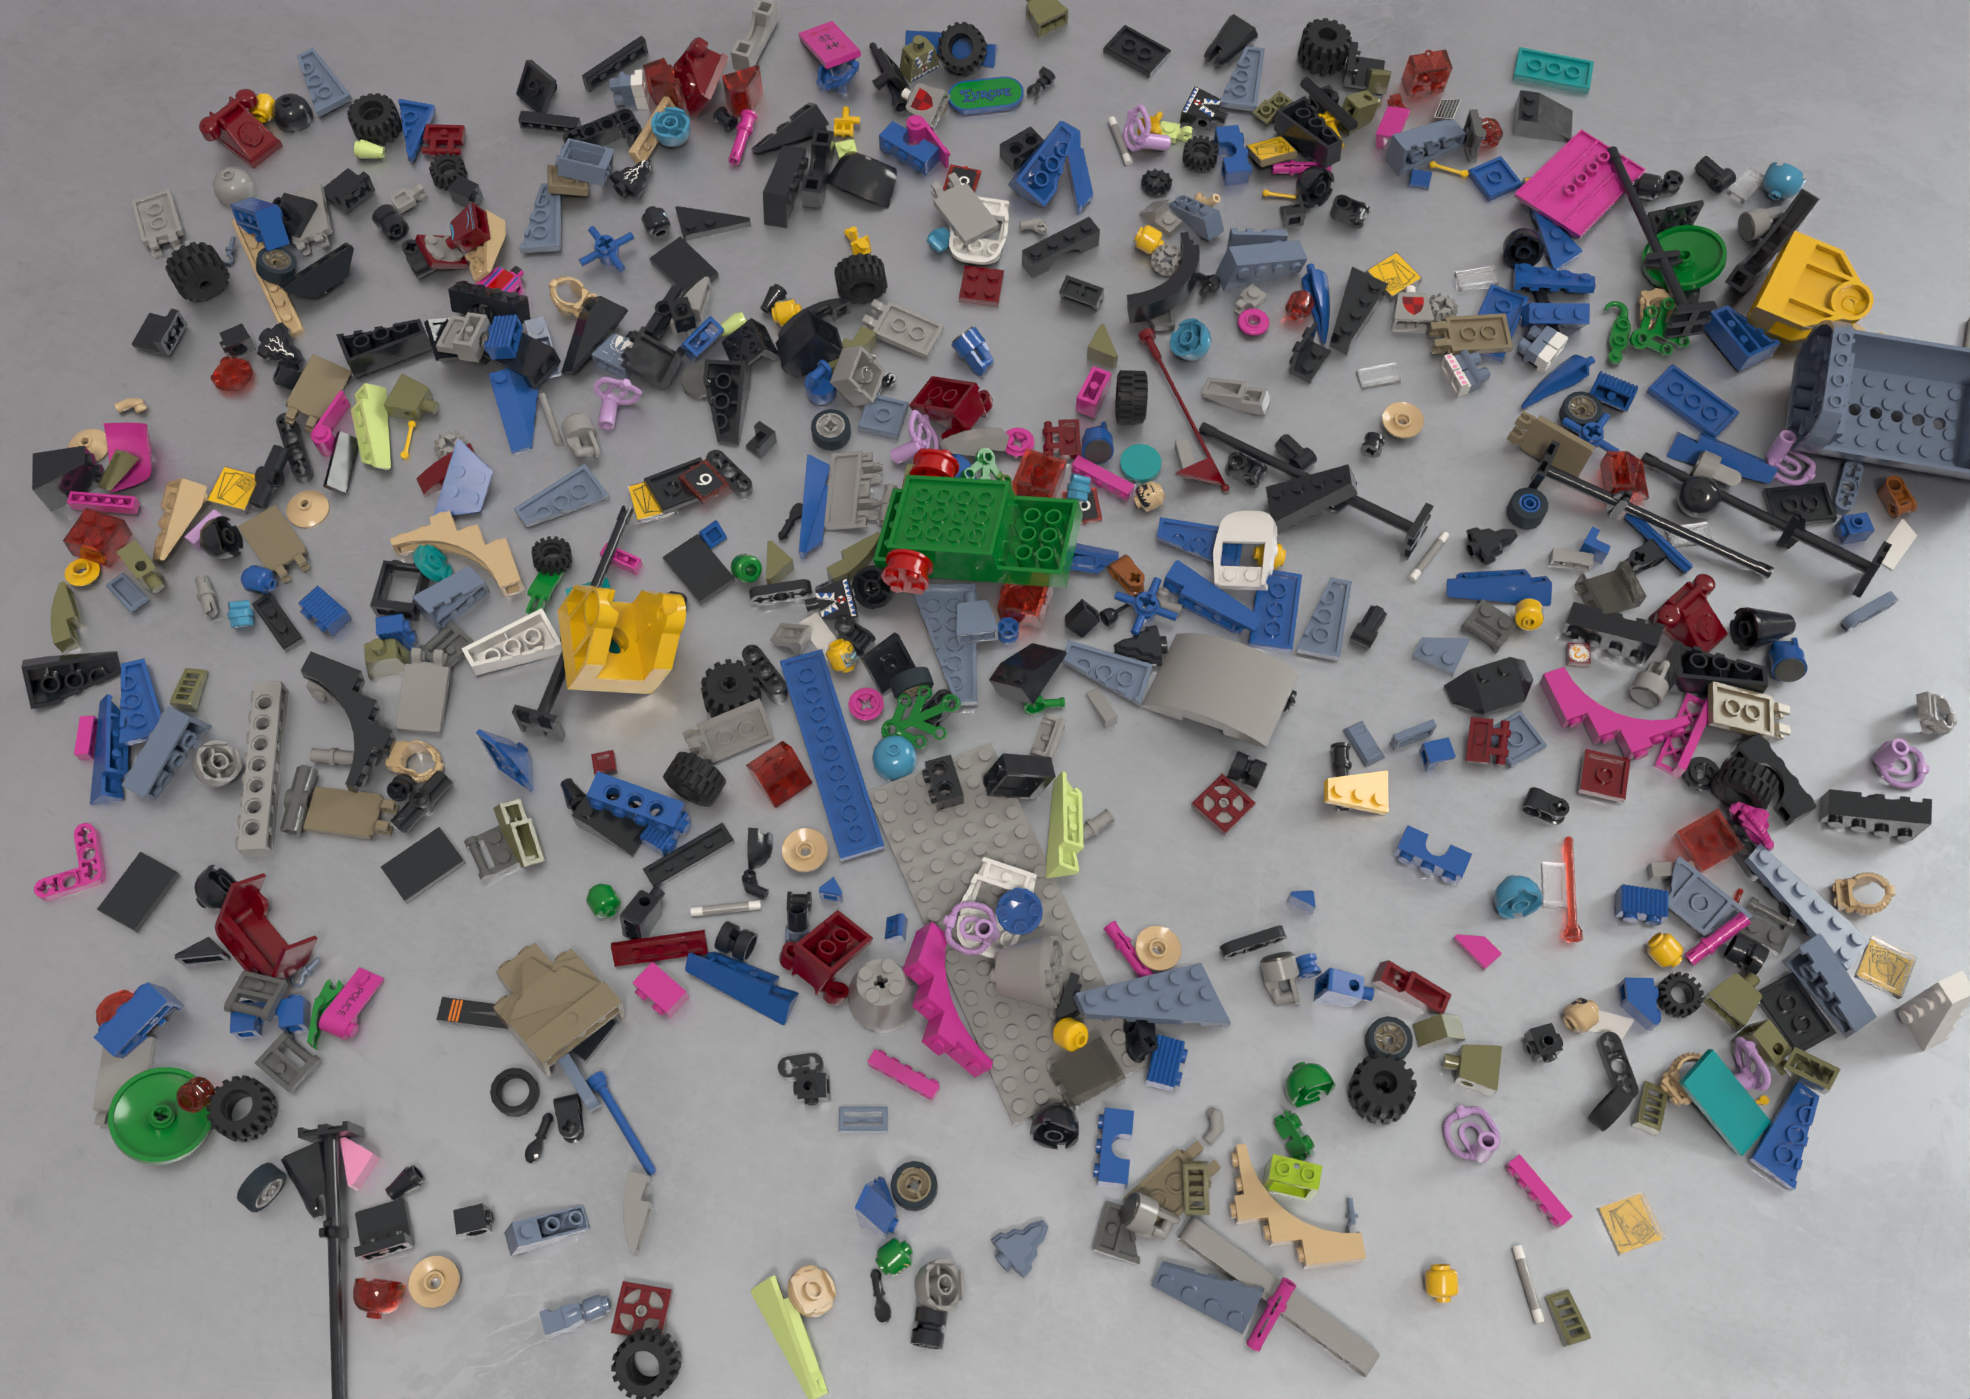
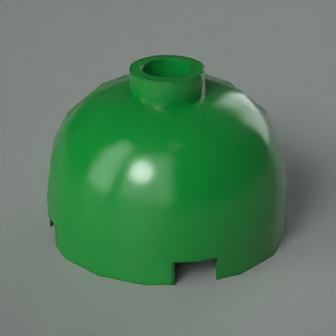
M1305 1062L1294 1065L1292 1067L1293 1071L1289 1073L1285 1081L1286 1095L1291 1105L1294 1106L1295 1104L1297 1108L1309 1106L1320 1101L1319 1095L1325 1092L1328 1096L1335 1089L1336 1085L1324 1067L1315 1063L1306 1064Z

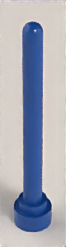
M603 1071L593 1074L586 1080L591 1090L600 1094L648 1175H653L656 1169L609 1092L606 1075Z

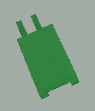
M542 571L537 574L527 592V596H530L531 599L525 613L529 615L541 608L544 611L546 601L550 600L553 590L564 574L562 571H560L561 575L553 573V576H549L548 572L546 575H543Z
M328 979L319 996L315 998L307 1043L315 1050H317L318 1040L321 1037V1030L319 1029L320 1018L344 987L340 980L337 982L336 989L332 990L333 983Z

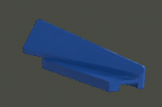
M1677 431L1667 453L1668 458L1694 464L1701 451L1707 450L1721 456L1720 464L1738 471L1741 477L1767 484L1771 483L1778 470L1777 467L1765 463V460L1704 433H1700L1697 440Z

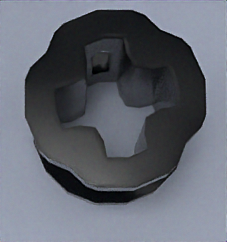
M724 106L719 107L713 114V120L723 125L724 130L727 132L733 131L738 124V118L731 116Z

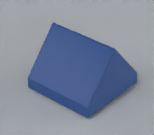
M1411 169L1409 186L1429 189L1432 172Z
M717 520L699 531V536L710 549L727 538Z
M834 877L819 887V895L822 900L843 902L842 891Z
M903 913L887 917L885 940L906 942L908 919Z

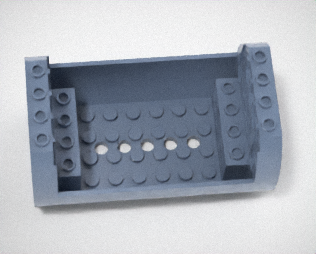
M1832 320L1821 321L1806 337L1794 362L1785 430L1792 431L1796 435L1797 440L1790 450L1970 480V348L1854 330L1853 325L1850 323ZM1849 406L1856 407L1858 414H1850ZM1871 409L1879 413L1878 419L1870 416ZM1891 413H1897L1900 416V422H1894L1891 419ZM1913 416L1920 418V426L1913 424ZM1934 420H1939L1942 423V429L1934 427Z

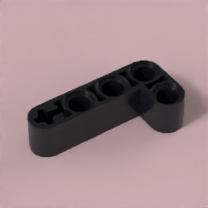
M621 109L567 131L563 135L564 145L567 139L570 138L605 146L624 138L627 145L632 147L642 129L631 110Z

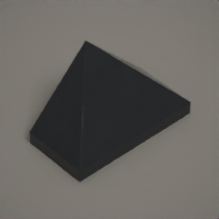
M207 937L176 953L174 959L185 966L231 961V956L210 937Z

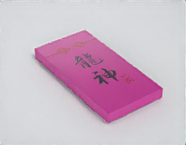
M833 21L798 33L799 39L826 69L861 56L860 49Z

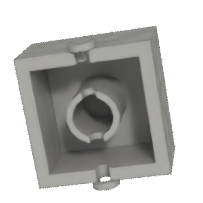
M861 345L844 348L841 351L830 383L855 407L873 404L885 369L876 361V356L869 354Z

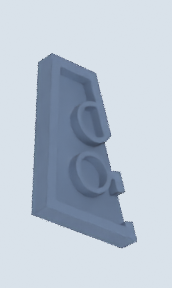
M1230 228L1227 249L1231 246L1287 241L1288 235L1284 229H1264L1261 232H1254L1253 228H1246L1245 231Z

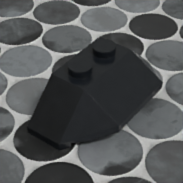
M347 242L343 243L335 250L278 285L279 288L286 293L310 298L324 296L327 294L328 289L340 286L344 283V279L348 277L354 251L353 246Z
M1508 657L1469 669L1445 684L1444 689L1452 706L1486 715L1524 703L1534 678L1525 660Z

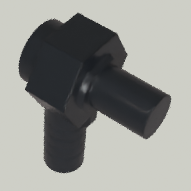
M1199 272L1198 281L1203 284L1199 295L1205 297L1208 293H1216L1220 288V278L1215 274L1206 276Z

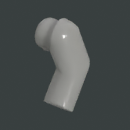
M1039 218L1019 221L1021 231L1031 229L1039 234H1044L1048 230V225Z
M1165 587L1159 588L1156 593L1159 606L1180 615L1183 604L1172 602L1168 596L1169 590Z
M1214 1107L1209 1108L1206 1112V1117L1210 1120L1211 1127L1202 1137L1210 1146L1225 1129L1224 1115L1220 1109Z

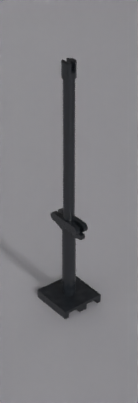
M1612 146L1608 148L1607 151L1610 154L1609 161L1616 171L1653 252L1646 254L1642 265L1645 269L1660 270L1676 305L1663 331L1664 338L1670 339L1704 334V325L1710 323L1712 319L1711 311L1717 309L1715 301L1689 304L1673 267L1683 262L1682 258H1679L1681 252L1679 250H1663L1622 162V157L1617 147Z
M1203 422L1199 428L1200 434L1210 439H1215L1295 479L1311 475L1218 430L1206 422ZM1358 495L1334 507L1329 506L1328 509L1330 512L1339 514L1349 505L1407 533L1401 557L1408 560L1428 528L1426 525L1431 518L1430 513L1434 506L1426 502L1414 522Z
M1552 440L1538 462L1539 465L1531 477V482L1528 485L1529 488L1537 489L1545 477L1550 478L1606 504V511L1610 513L1612 518H1618L1622 511L1746 567L1767 579L1771 576V571L1774 569V567L1761 561L1758 562L1630 503L1629 501L1633 493L1629 490H1620L1613 494L1552 466L1551 463L1560 446V443Z
M1645 452L1640 460L1641 464L1651 469H1656L1682 483L1693 477ZM1721 490V502L1782 531L1778 546L1790 549L1800 541L1863 572V576L1852 595L1858 598L1866 590L1892 544L1883 541L1872 561H1869L1807 531L1808 517L1799 511L1794 513L1788 523Z
M625 505L621 507L617 522L590 586L602 587L623 533L634 512L631 507H628L627 511ZM561 651L538 709L534 710L514 705L512 714L521 731L525 732L527 727L535 729L538 736L545 738L548 733L555 734L558 741L563 742L566 735L558 716L550 713L566 677L563 651Z
M342 1121V1125L338 1126L321 1124L318 1125V1129L311 1130L304 1127L298 1128V1138L311 1143L324 1141L326 1220L323 1221V1228H319V1237L328 1240L332 1399H345L341 1239H348L349 1231L347 1228H344V1224L341 1221L339 1140L343 1137L347 1139L364 1137V1127L350 1121Z

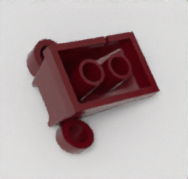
M696 37L690 42L688 48L674 63L671 71L672 78L681 83V91L685 98L687 110L690 112L689 115L694 118L710 102L729 59L724 53L719 54L708 49V42L701 37Z
M241 89L236 92L235 99L230 96L228 104L214 114L210 111V116L204 117L200 121L199 130L206 141H218L251 168L255 169L283 145L278 138L246 109L258 105L259 101L255 92L250 89Z
M931 376L909 406L911 410H917L922 415H928L930 420L948 428L941 435V438L945 439L957 433L971 430L981 417L987 416V412L993 407V399L987 390L978 392L980 388L976 382Z
M1707 574L1697 575L1692 583L1686 582L1647 619L1654 626L1657 623L1665 624L1662 633L1672 642L1677 640L1683 642L1682 645L1691 648L1697 646L1703 648L1702 651L1708 653L1729 634L1707 600V596L1716 587L1714 579Z
M837 910L797 943L786 942L780 952L779 962L784 969L792 971L791 975L793 977L799 975L815 989V995L818 996L823 993V999L828 1004L839 1005L845 1002L849 994V988L844 983L836 982L835 979L871 944L873 937Z

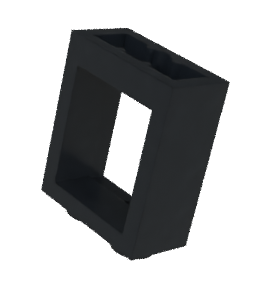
M383 560L370 607L376 616L403 613L406 620L418 621L421 612L414 600H412V603L386 599L393 576L418 579L414 595L427 589L430 579L420 572L415 563H403L400 560Z
M1003 753L983 776V785L986 787L987 796L1036 800L1056 777L1052 758Z

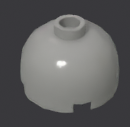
M229 167L221 170L215 176L213 182L214 192L217 199L224 206L231 207L230 204L251 197L254 198L256 185L247 172L236 167Z
M214 740L206 742L197 750L192 760V770L196 778L207 786L221 787L227 785L241 771L242 759L239 752L235 748L232 750L227 746L228 743L224 741Z
M943 1258L930 1261L918 1271L914 1282V1290L918 1301L924 1307H930L943 1312L955 1309L959 1300L963 1299L965 1295L964 1275L961 1270L958 1271L953 1265L955 1263L952 1260Z

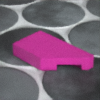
M1457 934L1453 938L1483 970L1502 954L1485 936Z

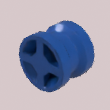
M1011 617L1001 619L997 625L999 641L1004 644L1016 642L1019 636L1018 622Z
M1308 953L1296 958L1299 968V979L1312 978L1322 973L1321 967L1317 966L1316 963L1318 959L1316 953Z

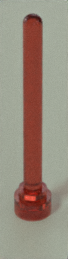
M1567 836L1564 839L1568 925H1566L1563 933L1565 942L1579 943L1583 941V930L1580 929L1577 921L1574 840L1572 837Z

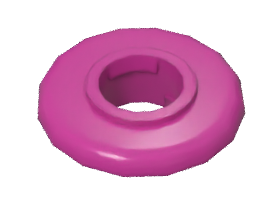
M1256 308L1244 310L1237 320L1241 331L1252 336L1263 334L1270 324L1266 313ZM1249 321H1256L1258 325H1251Z

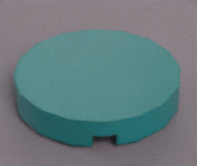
M1145 444L1132 445L1125 449L1121 455V473L1130 481L1133 480L1141 484L1146 483L1158 476L1162 460L1160 454L1151 446Z
M421 544L413 551L412 557L415 565L427 578L440 582L452 575L451 564L448 565L446 563V556L437 548Z

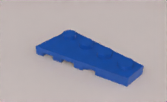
M1515 263L1513 268V290L1529 287L1530 291H1538L1539 287L1548 288L1550 292H1558L1561 288H1565L1567 292L1594 293L1596 287L1595 276L1587 273L1577 274L1568 270L1558 271L1552 270L1549 267H1534L1526 263Z
M1160 517L1156 540L1214 563L1213 550L1219 526ZM1223 543L1221 566H1239L1243 544Z
M144 658L121 663L120 748L148 741L149 734L155 729L160 720L161 712Z

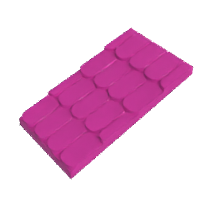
M1581 129L1514 193V197L1522 204L1534 209L1539 215L1551 220L1553 224L1567 230L1570 235L1580 239L1625 194V191L1613 165L1609 161L1610 154L1607 149L1610 147ZM1620 154L1634 185L1635 179H1640L1646 169Z

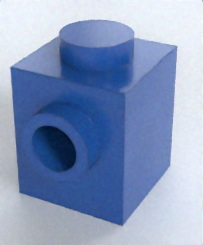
M1867 512L1842 516L1834 526L1836 536L1839 537L1842 545L1866 541L1875 531Z

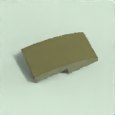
M1278 90L1268 101L1265 99L1252 114L1268 125L1275 121L1276 110L1292 103L1293 100Z

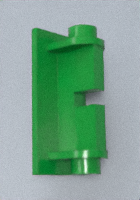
M1285 1110V1118L1282 1114L1274 1118L1276 1122L1274 1126L1284 1140L1289 1136L1293 1138V1140L1286 1143L1293 1159L1304 1161L1307 1159L1306 1153L1308 1155H1315L1313 1151L1315 1145L1308 1134L1304 1135L1300 1128L1302 1122L1296 1113L1292 1114L1291 1111Z

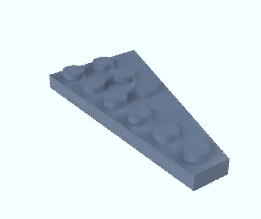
M929 584L928 589L923 594L913 593L949 691L959 697L961 706L977 705L976 643L957 645L956 642L957 604L965 602L964 594L976 592V585Z
M1202 963L1078 992L1073 997L1083 1019L1111 1020L1112 1018L1126 1019L1129 1022L1147 1020L1148 1023L1174 1025L1196 1023L1199 1026L1205 1027L1212 1024L1220 1025L1221 1028H1228L1231 1024Z

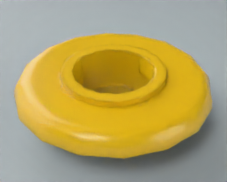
M80 558L67 566L64 576L71 585L86 586L97 579L100 567L91 558ZM86 569L85 572L77 574L79 570Z

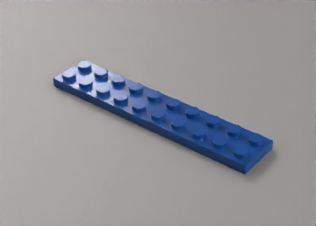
M822 649L781 660L782 672L840 861H846L885 849Z

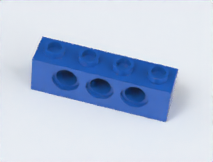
M597 771L586 795L588 803L592 808L600 811L603 809L609 810L614 816L619 818L628 817L634 819L633 821L636 824L653 826L655 830L663 834H668V832L675 834L685 811L684 802L599 771ZM615 793L619 795V798L616 800L608 799L610 794ZM634 801L641 803L638 808L629 807L630 803ZM655 809L663 811L659 816L651 815V812Z

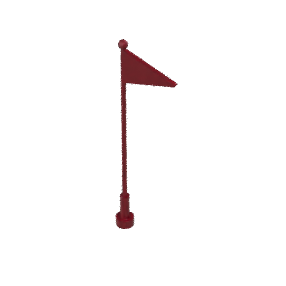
M1146 328L1138 334L1141 344L1147 345L1154 360L1158 361L1207 456L1206 459L1177 471L1175 475L1221 485V490L1228 492L1230 489L1229 485L1225 484L1161 360L1162 355L1154 342L1156 335L1153 329Z

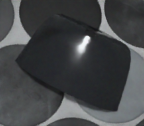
M856 151L845 153L829 174L827 183L889 208L897 178L896 168L874 158L868 160L866 159L867 155Z

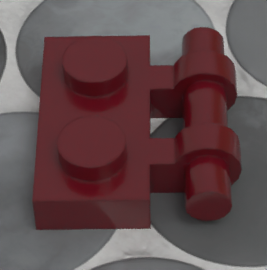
M426 124L423 141L430 146L422 147V154L430 155V157H437L441 154L446 155V153H449L450 156L452 154L462 156V148H455V146L464 145L465 126ZM438 145H447V147H438Z
M1079 419L1058 420V427H1052L1051 421L1044 422V428L1042 429V437L1045 440L1043 453L1047 461H1052L1054 453L1059 452L1060 460L1076 459L1078 455L1081 456ZM1059 436V443H1053V437Z
M1470 717L1466 762L1489 764L1490 756H1496V765L1505 766L1506 758L1509 757L1507 745L1508 738L1511 737V730H1509L1510 721L1501 720L1500 728H1493L1494 719ZM1492 736L1499 737L1498 748H1491Z

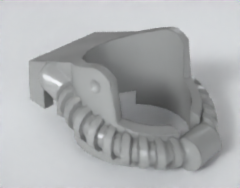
M1928 691L1916 694L1918 719L1922 733L1935 732L1941 735L1950 733L1957 724L1956 714L1952 713L1953 710L1948 700L1943 695L1939 696ZM1936 706L1942 715H1946L1947 722L1944 719L1939 720Z

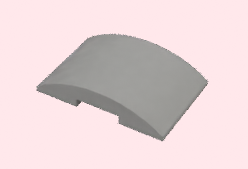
M1176 634L1162 662V666H1160L1142 703V708L1181 721L1187 718L1223 730L1224 735L1266 748L1299 677V672L1262 651L1232 640L1205 634Z

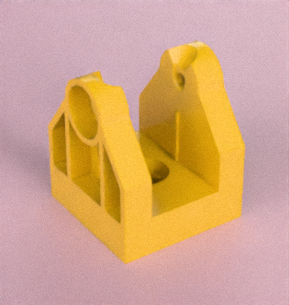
M1794 231L1779 251L1746 316L1748 319L1747 323L1756 329L1761 328L1764 330L1763 334L1774 340L1777 339L1786 345L1804 342L1811 330L1823 320L1850 323L1854 327V324L1864 318L1872 309L1874 302L1873 293L1867 285L1861 282L1843 250Z
M575 584L557 610L567 690L652 694L673 667L680 634L686 620V605L682 595L641 590L632 603L612 602L615 589ZM611 639L619 645V654L609 652Z

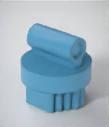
M945 227L936 228L928 235L926 241L933 250L938 253L943 252L949 247L950 232Z
M1072 473L1070 477L1071 482L1067 484V498L1087 502L1088 494L1091 491L1089 486L1090 477Z
M249 600L228 602L229 612L227 616L228 620H230L231 628L254 625L253 609H250Z

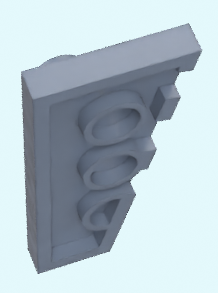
M1245 47L1237 67L1233 71L1231 79L1220 98V107L1254 111L1256 109L1265 48Z
M314 48L297 55L318 118L352 100L348 91Z
M548 183L540 185L534 203V211L531 212L528 228L524 232L523 243L519 247L521 253L561 251L562 194L548 193Z
M583 464L515 507L514 511L527 528L601 502L610 497L586 464Z
M1330 578L1295 653L1339 661L1352 581Z
M1068 640L1065 649L1067 655L1062 661L1063 664L1139 706L1141 705L1153 664Z
M1166 1261L1162 1262L1151 1285L1241 1334L1244 1333L1265 1289L1260 1286H1247L1237 1280L1218 1278V1275L1208 1273V1275L1195 1272V1269Z

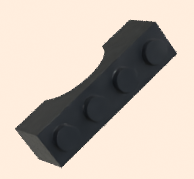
M814 130L811 142L809 171L807 175L803 176L800 189L802 206L822 208L835 151L834 131Z
M1087 217L1022 250V266L1033 279L1049 271L1054 261L1062 254L1074 249L1084 253L1098 246L1100 229L1090 217Z
M458 281L448 289L452 312L465 314L468 312V309L475 308L476 306L481 307V304L492 308L498 316L517 315L521 324L531 319L528 296L520 295L517 292L502 291L500 288H489L482 284L475 285L467 281Z
M1760 733L1739 744L1732 751V757L1753 760L1769 769L1776 776L1779 782L1777 789L1778 798L1773 810L1787 827L1807 816L1817 807L1812 796L1806 793L1797 777L1791 774L1784 761L1776 755L1770 743Z

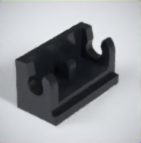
M1066 275L1059 291L1061 298L1069 297L1091 305L1097 311L1099 310V303L1104 300V288Z

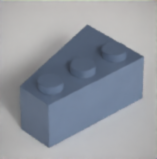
M467 566L412 596L423 617L440 632L445 627V623L449 620L454 622L485 597L490 590L486 582L470 566Z

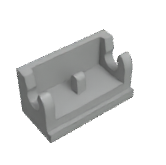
M1045 714L1029 755L1051 757L1053 762L1065 730L1066 719Z

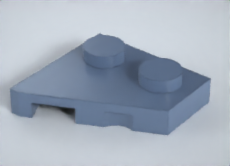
M1422 637L1412 659L1452 677L1470 639Z

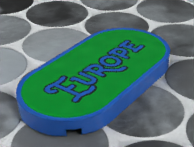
M1011 77L961 81L950 88L948 94L951 97L948 103L953 110H957L962 115L1008 111L1015 109L1022 102L1024 89L1018 80Z

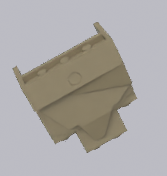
M534 943L531 946L522 948L515 958L511 961L503 962L496 971L498 979L509 991L510 995L501 997L493 1007L494 1011L547 1078L552 1075L549 1069L550 1066L616 1015L621 1021L626 1018L622 1001L605 981L601 983L572 948L567 952L560 953L552 963L538 945Z

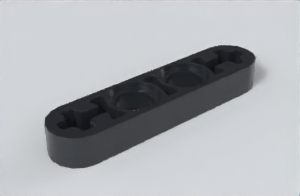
M282 413L277 417L276 424L284 448L291 452L288 459L291 471L298 482L307 483L313 479L314 471L298 422L295 421L293 426L289 425L291 429H287L285 426L286 413ZM291 436L298 437L297 440L293 443L287 442L288 438ZM295 453H303L300 459H292ZM299 466H303L305 474L301 475L302 472Z

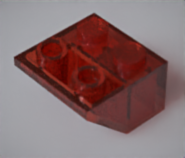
M665 58L643 65L648 91L655 106L659 105L663 97H669L675 107L684 110L682 103L685 100L680 91L682 85L679 78L674 77L675 73L672 65H668Z
M759 65L723 75L726 103L732 116L736 118L741 117V112L745 109L754 111L764 94Z
M1607 451L1600 463L1604 490L1613 494L1620 490H1629L1633 493L1630 500H1648L1649 494L1643 462L1629 451Z
M781 741L745 765L758 787L775 808L812 784L793 748L784 741Z

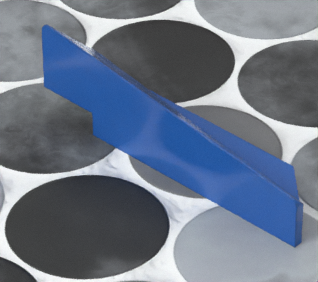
M906 30L905 46L912 43L915 36L920 35L929 40L939 55L937 46L939 45V37H942V32ZM969 38L958 39L952 48L954 57L957 59L968 57L973 49L972 41ZM987 44V55L984 57V63L982 62L980 65L991 68L995 66L998 44Z
M1062 121L1075 133L1065 163L1076 213L1079 215L1082 212V208L1093 200V190L1084 150L1081 148L1080 130Z
M807 454L799 542V556L802 560L815 547L818 549L823 545L828 485L825 484L830 471L829 464L810 454Z
M1076 543L1070 570L1098 574L1111 562L1118 560L1119 551Z
M1179 560L1174 562L1165 576L1163 587L1167 588L1169 592L1179 595L1178 603L1183 604V608L1234 634H1240L1244 629L1254 633L1262 621L1261 616Z
M1526 569L1463 572L1457 574L1456 578L1447 579L1446 594L1448 597L1484 599L1486 601L1519 603L1524 599H1535L1542 606H1550L1552 582L1547 576L1531 577Z
M106 694L99 703L90 805L122 801L124 799L121 778H125L128 772V746L120 748L121 711L111 701L112 696L110 694Z
M708 952L706 957H700L693 953H689L687 956L686 972L781 1025L786 1024L799 993L777 986L780 976L718 952Z

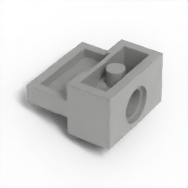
M469 312L465 317L451 315L436 344L437 350L439 352L457 354L459 360L479 363L485 351L484 342L489 337L488 327L490 322L487 315Z

